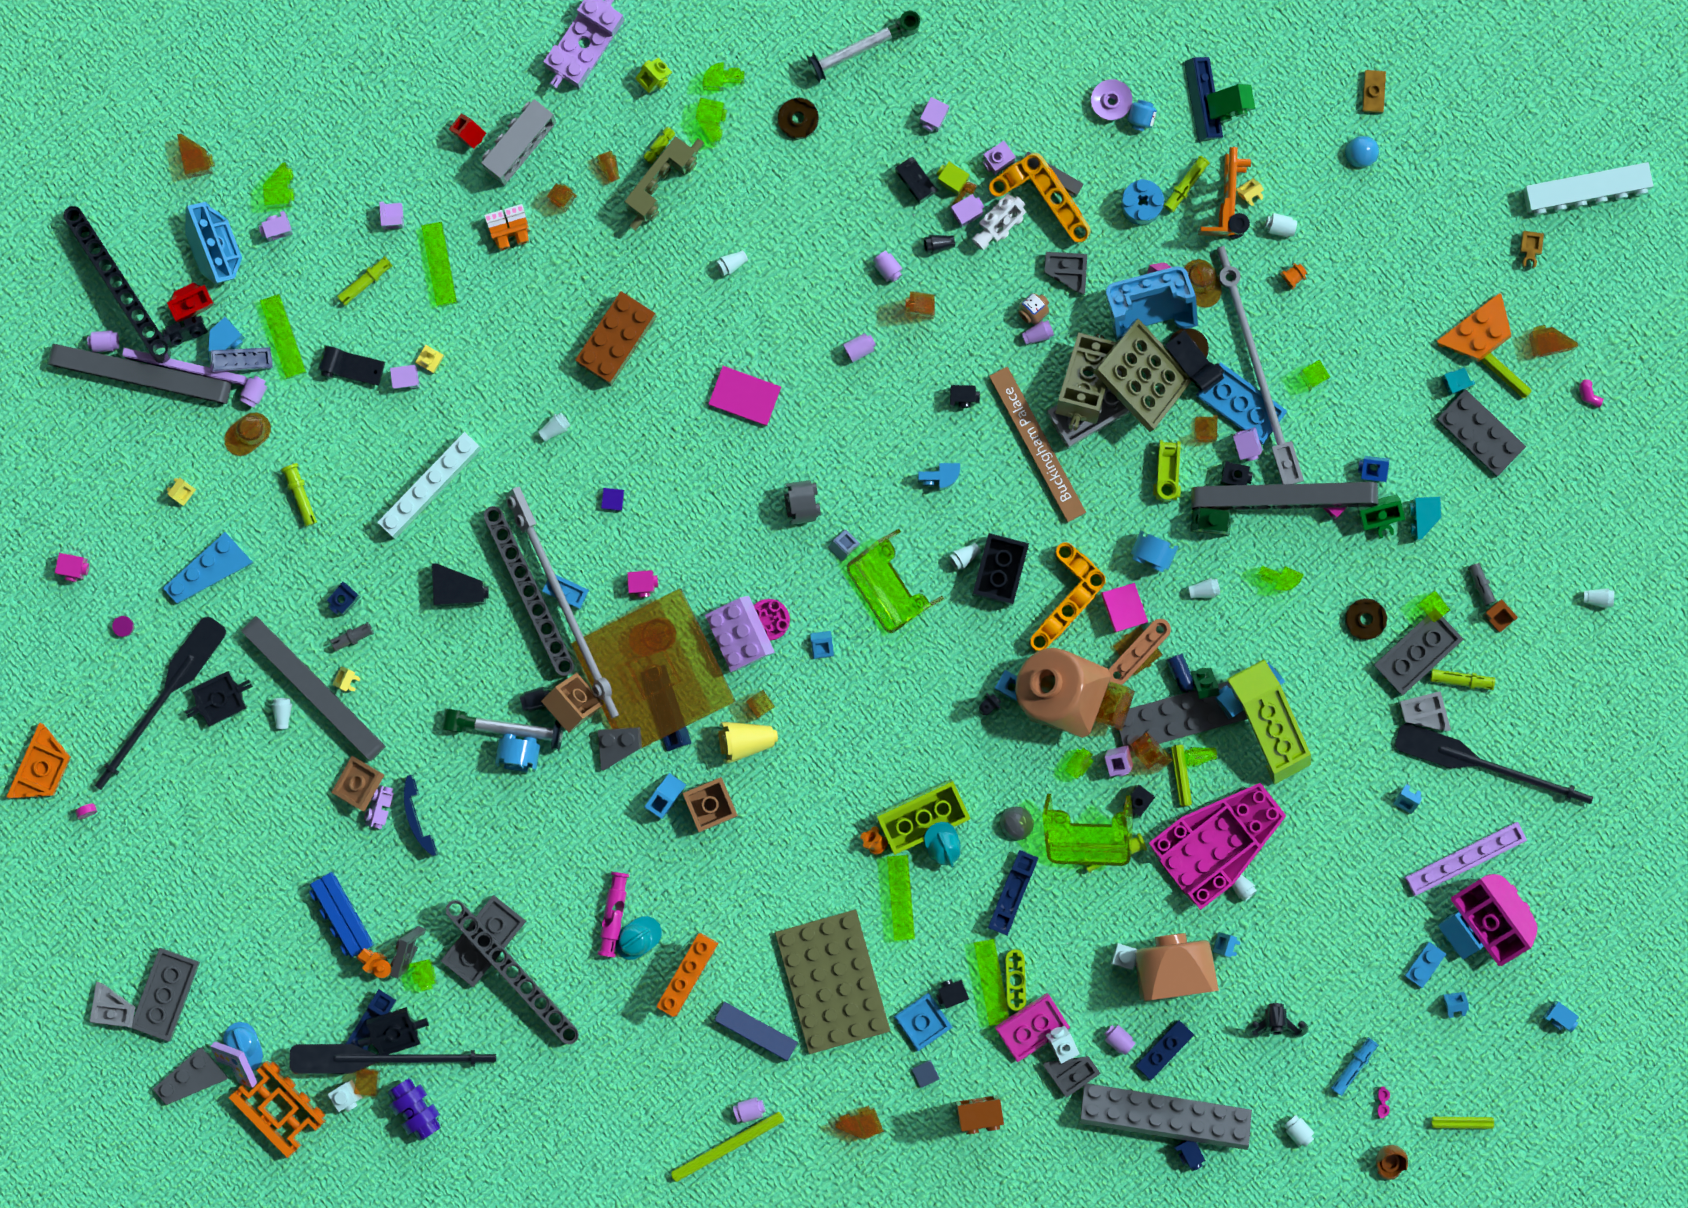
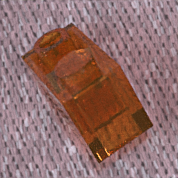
M910 292V296L906 297L905 313H909V319H934L935 295Z
M1148 732L1131 744L1139 760L1155 773H1158L1173 761L1172 757Z
M869 1105L858 1109V1114L850 1116L848 1113L838 1117L839 1122L835 1123L836 1128L863 1140L884 1132L875 1108L870 1109Z

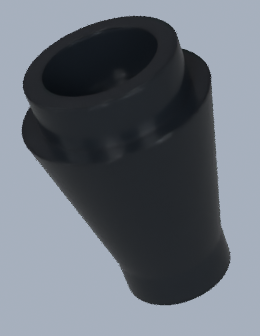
M929 234L928 237H924L926 254L931 253L933 255L950 248H955V238L953 235Z

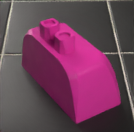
M1488 874L1452 896L1451 901L1497 965L1503 966L1532 948L1538 928L1533 914L1530 912L1529 905L1523 902L1517 894L1518 890L1499 874Z

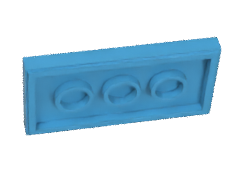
M1220 362L1219 365L1225 372L1223 374L1224 379L1206 394L1199 390L1196 397L1242 431L1256 427L1260 443L1263 445L1273 430L1261 391ZM1273 401L1278 421L1280 422L1287 413V410Z

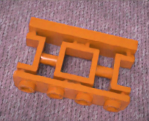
M702 933L697 935L658 1002L657 1008L672 1017L678 1015L718 946V942Z
M265 1061L256 1070L263 1079L251 1091L244 1085H241L229 1099L289 1158L302 1146L295 1137L308 1124L315 1131L318 1130L326 1122L323 1118L325 1114L317 1106L314 1108L309 1103L311 1100L304 1092L299 1093L294 1088L296 1084L288 1076L284 1078L279 1073L281 1069L275 1062ZM267 1070L287 1090L286 1092L281 1087H278L271 1094L264 1087L272 1078L266 1072ZM256 1092H258L265 1099V1101L258 1107V1109L263 1113V1115H261L243 1097L242 1094H244L248 1099H250ZM278 1094L293 1107L280 1122L265 1108ZM296 1100L309 1112L316 1122L311 1117H308L302 1124L299 1123L293 1116L301 1108L295 1102ZM287 1122L295 1130L287 1138L293 1144L292 1146L272 1124L277 1129H280Z

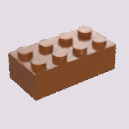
M620 291L577 356L576 363L612 386L657 318L656 313Z
M997 1095L956 1101L959 1127L961 1131L966 1132V1135L979 1133L981 1128H986L987 1131L999 1130L1000 1125H1004L1001 1101Z

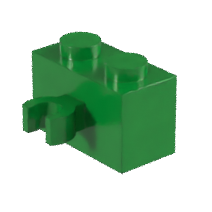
M1236 84L1207 95L1211 119L1220 120V122L1231 121L1234 116H1246L1248 111L1255 109L1252 86L1249 84Z
M1397 494L1378 499V506L1357 507L1364 530L1378 527L1377 533L1380 538H1383L1382 531L1384 529H1389L1390 534L1394 535V529L1390 524L1405 520L1402 503Z

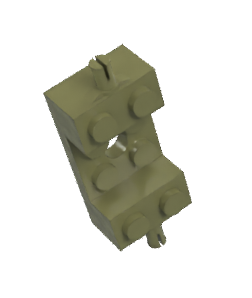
M676 136L624 201L627 210L636 216L629 225L631 229L636 231L642 222L647 224L649 220L653 221L659 214L658 202L651 196L659 187L657 183L661 178L665 179L672 170L671 166L683 175L687 172L691 173L697 165V152L705 144L702 140L697 138L691 147Z
M1078 332L1058 399L1056 414L1072 418L1069 429L1072 430L1074 425L1073 431L1078 429L1079 421L1097 424L1107 386L1093 371L1116 342L1104 339L1103 335L1099 338L1100 334H1096L1094 337ZM1091 371L1094 375L1087 377L1083 372Z

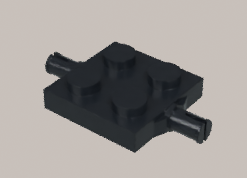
M230 671L222 673L191 689L195 697L196 706L185 710L188 718L200 713L205 718L208 727H211L248 709L243 700L242 692L252 688L253 685L250 684V679L238 685Z
M407 1007L366 1020L370 1036L358 1040L360 1048L373 1044L378 1050L379 1055L396 1053L420 1045L421 1042L417 1029L429 1026L427 1017L414 1021Z

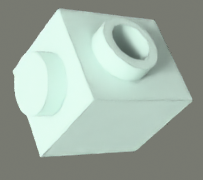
M1116 943L1111 964L1133 970V967L1136 966L1135 952L1138 949Z
M1065 1026L1057 1027L1046 1035L1055 1056L1061 1064L1080 1054L1070 1032Z
M352 1080L328 1094L338 1112L344 1109L346 1112L358 1106L356 1102L363 1098Z

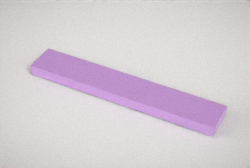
M124 348L122 354L130 360L245 386L248 380L243 375L230 372H211L209 367L171 358L165 363H158L151 354Z
M1515 822L1404 878L1413 896H1416L1527 841L1519 823Z

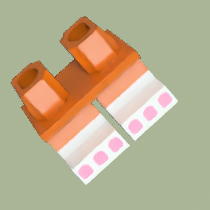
M522 204L504 209L510 228H508L503 210L484 215L491 237L496 242L500 251L511 248L508 238L516 236L518 245L529 243L528 232L530 230Z

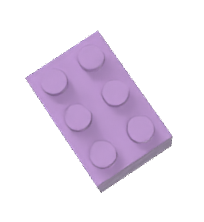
M749 596L740 597L705 615L731 672L741 670L775 653Z

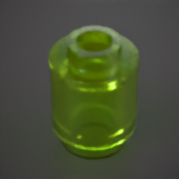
M1077 748L1065 764L1067 766L1064 770L1078 780L1080 776L1083 777L1094 760L1091 758L1093 754L1085 748L1081 750Z

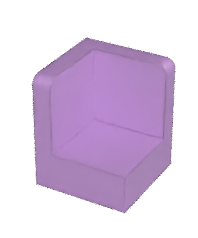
M384 201L379 202L382 228L384 230L404 228L402 203L385 204Z
M415 365L390 368L392 387L394 389L410 387L411 389L420 388L418 370Z

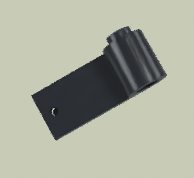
M1185 330L1164 345L1203 394H1206L1224 379L1223 374L1225 372L1218 363L1214 365L1212 362H1209Z
M325 345L318 370L321 371L322 376L333 378V375L379 386L386 362L348 353Z

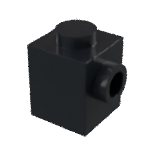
M1138 784L1122 804L1126 807L1124 811L1133 818L1135 816L1141 817L1155 796Z
M950 979L940 983L941 988H938L939 993L936 994L940 1006L944 1005L947 1009L969 1000L962 980L953 982Z

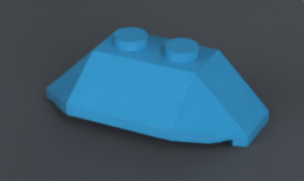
M206 202L189 205L186 207L185 235L199 271L215 284L234 280L242 260V255L228 220L219 212L209 207L210 205Z

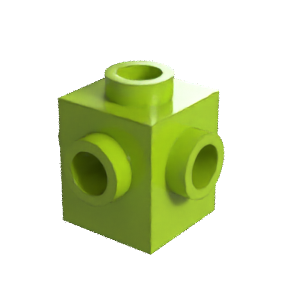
M657 58L653 61H646L641 66V71L635 79L650 93L657 88L663 89L669 83L668 78L673 72L660 58Z

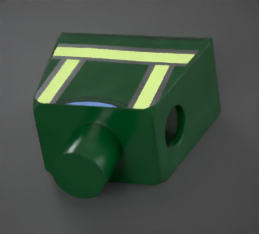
M1206 508L1193 510L1190 532L1230 536L1232 514L1230 511Z

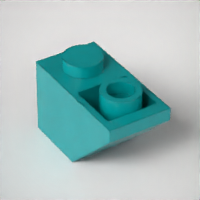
M1440 497L1414 498L1412 503L1409 504L1410 516H1413L1414 524L1410 526V531L1415 541H1420L1441 519Z

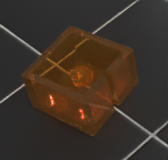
M1109 682L1094 723L1122 731L1135 691L1127 686Z

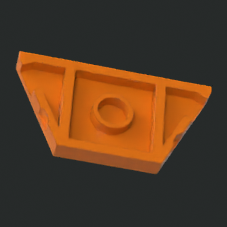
M1500 293L1442 336L1437 340L1438 346L1442 348L1445 346L1454 350L1455 353L1467 355L1470 359L1479 362L1511 337V331L1502 295Z
M39 723L6 796L8 798L54 796L71 756L43 723Z

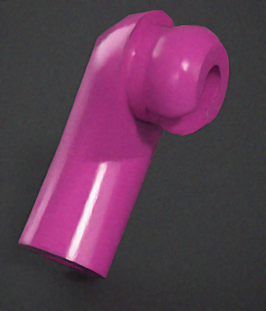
M1582 380L1579 385L1581 399L1600 408L1604 399L1594 395L1591 380Z

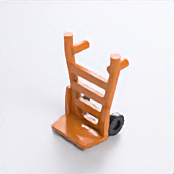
M1229 147V154H1225L1224 203H1221L1219 226L1201 227L1198 230V235L1229 236L1230 238L1238 239L1249 228V218L1242 213L1235 214L1237 173H1246L1247 167H1251V159H1237L1238 147Z

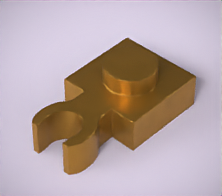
M1522 232L1520 253H1526L1522 261V267H1526L1527 260L1532 261V269L1536 267L1537 260L1535 255L1542 254L1544 233Z

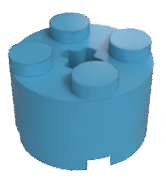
M1140 179L1131 183L1125 189L1121 199V209L1124 217L1129 222L1137 225H1146L1155 221L1164 205V196L1161 189L1155 183L1146 179ZM1139 199H1140L1141 201H1142L1143 199L1146 200V205L1142 204V205L1140 206V205L1138 204V203H1139Z
M1140 530L1130 553L1134 555L1132 559L1143 564L1145 561L1153 563L1152 568L1164 572L1165 569L1169 570L1179 547L1175 545L1172 549L1169 547L1171 543L1151 534L1145 537L1143 536L1144 532Z
M503 734V738H500L498 741L495 765L499 766L502 763L505 764V769L528 772V768H532V772H535L540 751V745L536 742L537 739L524 737V740L516 739V736L512 734Z

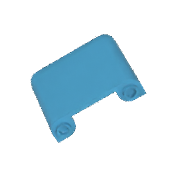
M1171 267L1110 284L1106 289L1116 342L1136 319H1139L1145 326L1173 318L1175 324L1182 329L1198 326L1196 295L1188 273L1183 267Z

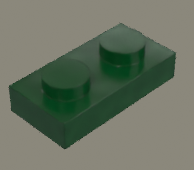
M1200 668L1191 672L1199 699L1220 695L1219 687L1211 668Z

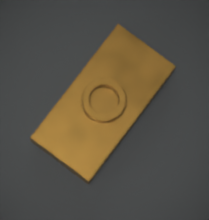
M1365 70L1362 112H1384L1386 71Z

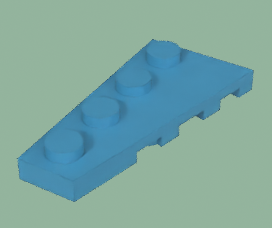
M224 532L163 589L179 604L202 592V590L209 586L215 585L222 579L252 565L254 562Z

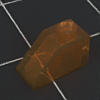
M177 134L185 175L188 178L213 173L212 167L215 166L213 155H209L205 148L183 134Z
M1546 325L1534 327V331L1528 334L1534 358L1575 350L1578 347L1576 341L1553 327L1546 328Z

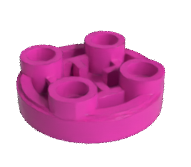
M764 599L754 605L769 640L773 641L781 638L787 632L790 624L787 608L781 602L774 599Z

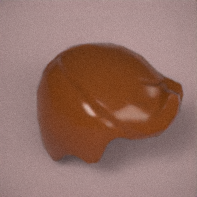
M1393 1144L1383 1146L1376 1156V1168L1379 1176L1383 1179L1394 1180L1403 1170H1407L1408 1155L1405 1150Z

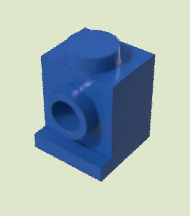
M1364 456V460L1359 461L1358 473H1362L1361 479L1386 482L1390 458ZM1376 464L1378 469L1371 470L1370 465Z

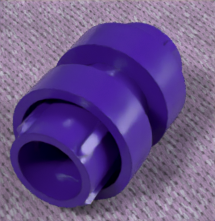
M408 1078L388 1091L389 1096L393 1100L389 1107L395 1116L401 1113L405 1118L406 1122L401 1125L407 1135L414 1133L416 1138L422 1141L441 1128L436 1119L440 1113L434 1104L428 1107L422 1099L428 1094L421 1084L415 1087L412 1080Z

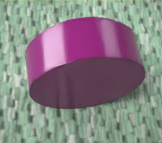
M119 616L113 621L112 629L116 635L127 637L134 631V622L127 616Z

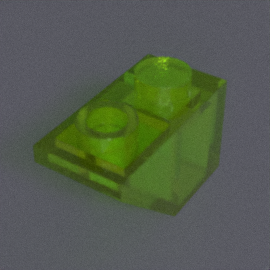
M700 97L695 116L696 122L711 146L716 147L717 141L720 142L722 138L721 122L726 121L728 110L725 109L723 102Z
M286 162L281 163L263 184L264 206L267 209L292 207V201H295L294 188H291L290 181L293 180V170L289 168Z

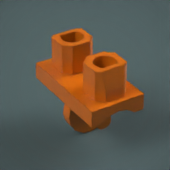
M364 948L358 955L357 959L364 964L362 969L367 973L374 974L378 978H386L390 975L391 965L386 961L387 957L384 954Z

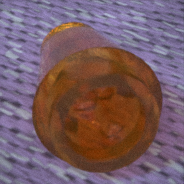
M612 151L598 155L597 164L608 180V183L620 179L616 155H613Z

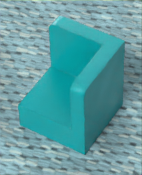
M1465 368L1454 372L1451 371L1441 377L1449 396L1475 385L1474 380H1470Z

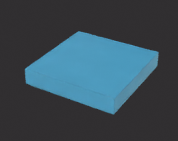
M929 993L894 1016L917 1051L953 1028Z

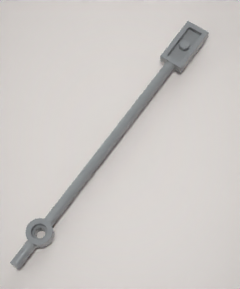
M1225 246L1219 247L1217 252L1223 268L1219 275V281L1224 287L1229 288L1277 443L1271 449L1282 484L1304 482L1292 441L1285 443L1239 295L1237 284L1240 281V272L1237 268L1230 265ZM1226 275H1232L1233 280H1226Z
M520 486L513 488L506 495L507 505L512 509L516 525L520 527L522 533L527 532L594 679L592 686L593 694L604 701L611 718H616L619 714L611 698L612 689L610 683L601 676L535 532L534 526L537 523Z

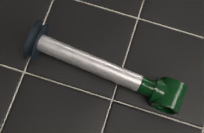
M905 11L900 18L894 20L895 24L820 60L817 59L814 53H812L811 57L807 55L808 63L815 78L819 83L821 79L826 81L823 71L898 35L902 37L914 35L919 30L920 16L915 11ZM911 19L915 22V25L908 27L904 24V21Z
M445 709L442 730L465 732L466 729L552 741L551 749L557 748L558 751L561 747L564 730L557 720L554 724V729L470 717L465 711Z

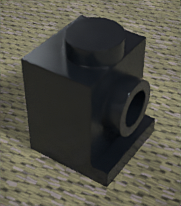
M951 385L950 408H954L955 404H959V408H971V405L980 403V391H976V386Z
M1225 461L1220 484L1228 486L1251 484L1253 472L1249 471L1250 466ZM1234 472H1241V478H1236Z

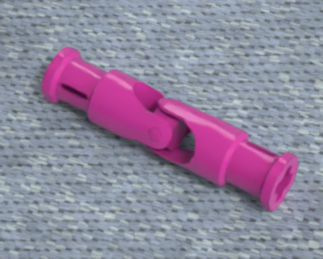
M611 871L612 882L611 888L608 889L600 934L602 940L600 951L597 952V955L615 958L616 941L619 940L627 894L625 891L626 881L630 874ZM614 905H616V911L612 910Z

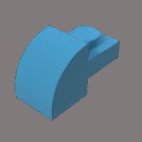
M939 463V471L918 472V482H923V486H934L935 482H939V490L948 489L954 485L959 477L960 463Z

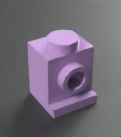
M284 211L280 212V217L278 215L266 218L265 222H262V225H259L262 237H266L269 242L293 234L288 216Z

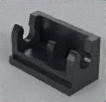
M910 157L895 168V172L919 204L938 192V189L914 157Z

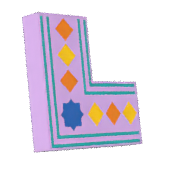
M214 1042L210 1046L217 1062L232 1068L238 1083L251 1088L257 1084V1080L243 1051L219 1042Z

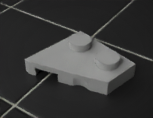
M1441 691L1399 702L1405 723L1442 731L1451 730Z
M96 982L90 1022L132 1028L135 1006L105 984Z

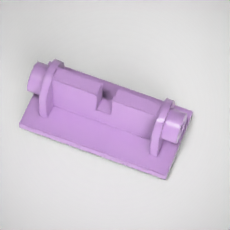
M382 785L378 786L371 799L370 808L365 812V825L373 827L374 824V827L382 829L383 825L385 826L389 811L382 810V805L390 807L394 794L392 793L393 788H384Z

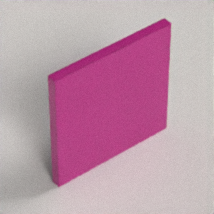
M1135 583L1101 593L1114 632L1148 622Z

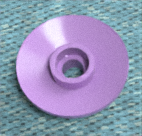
M1105 80L1094 88L1091 95V105L1099 117L1105 120H1118L1129 112L1132 105V93L1129 87L1119 80ZM1111 98L1116 100V103L1113 105L1108 103V100Z

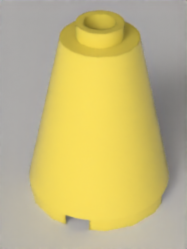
M734 722L719 723V726L723 727L722 730L718 731L721 754H726L727 758L723 759L725 764L772 748L775 742H778L777 731L773 730L772 726Z

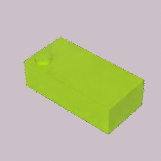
M952 779L875 814L894 855L923 842L926 831L935 823L948 822L955 827L971 819Z

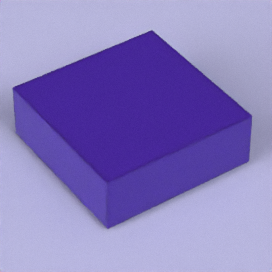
M603 488L601 509L622 511L625 490Z

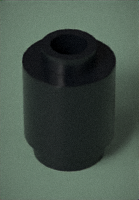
M540 687L520 695L523 710L532 712L546 708L541 701L550 693L549 690H544V687Z

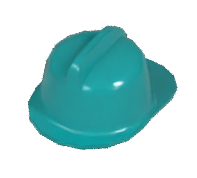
M948 822L935 823L928 828L924 836L928 854L938 864L949 865L952 868L954 867L953 863L959 859L961 854V844L953 825Z
M641 916L620 930L619 940L616 941L615 948L617 953L621 957L630 960L637 959L654 948L662 936V928L659 922L652 917Z

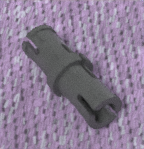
M1476 563L1468 567L1475 583L1474 588L1478 590L1484 603L1483 605L1486 606L1496 602L1489 586L1490 581L1486 579L1481 564Z
M366 622V624L353 630L351 628L348 629L346 633L330 639L337 652L350 644H357L359 640L369 635H373L374 631L371 630L370 623Z

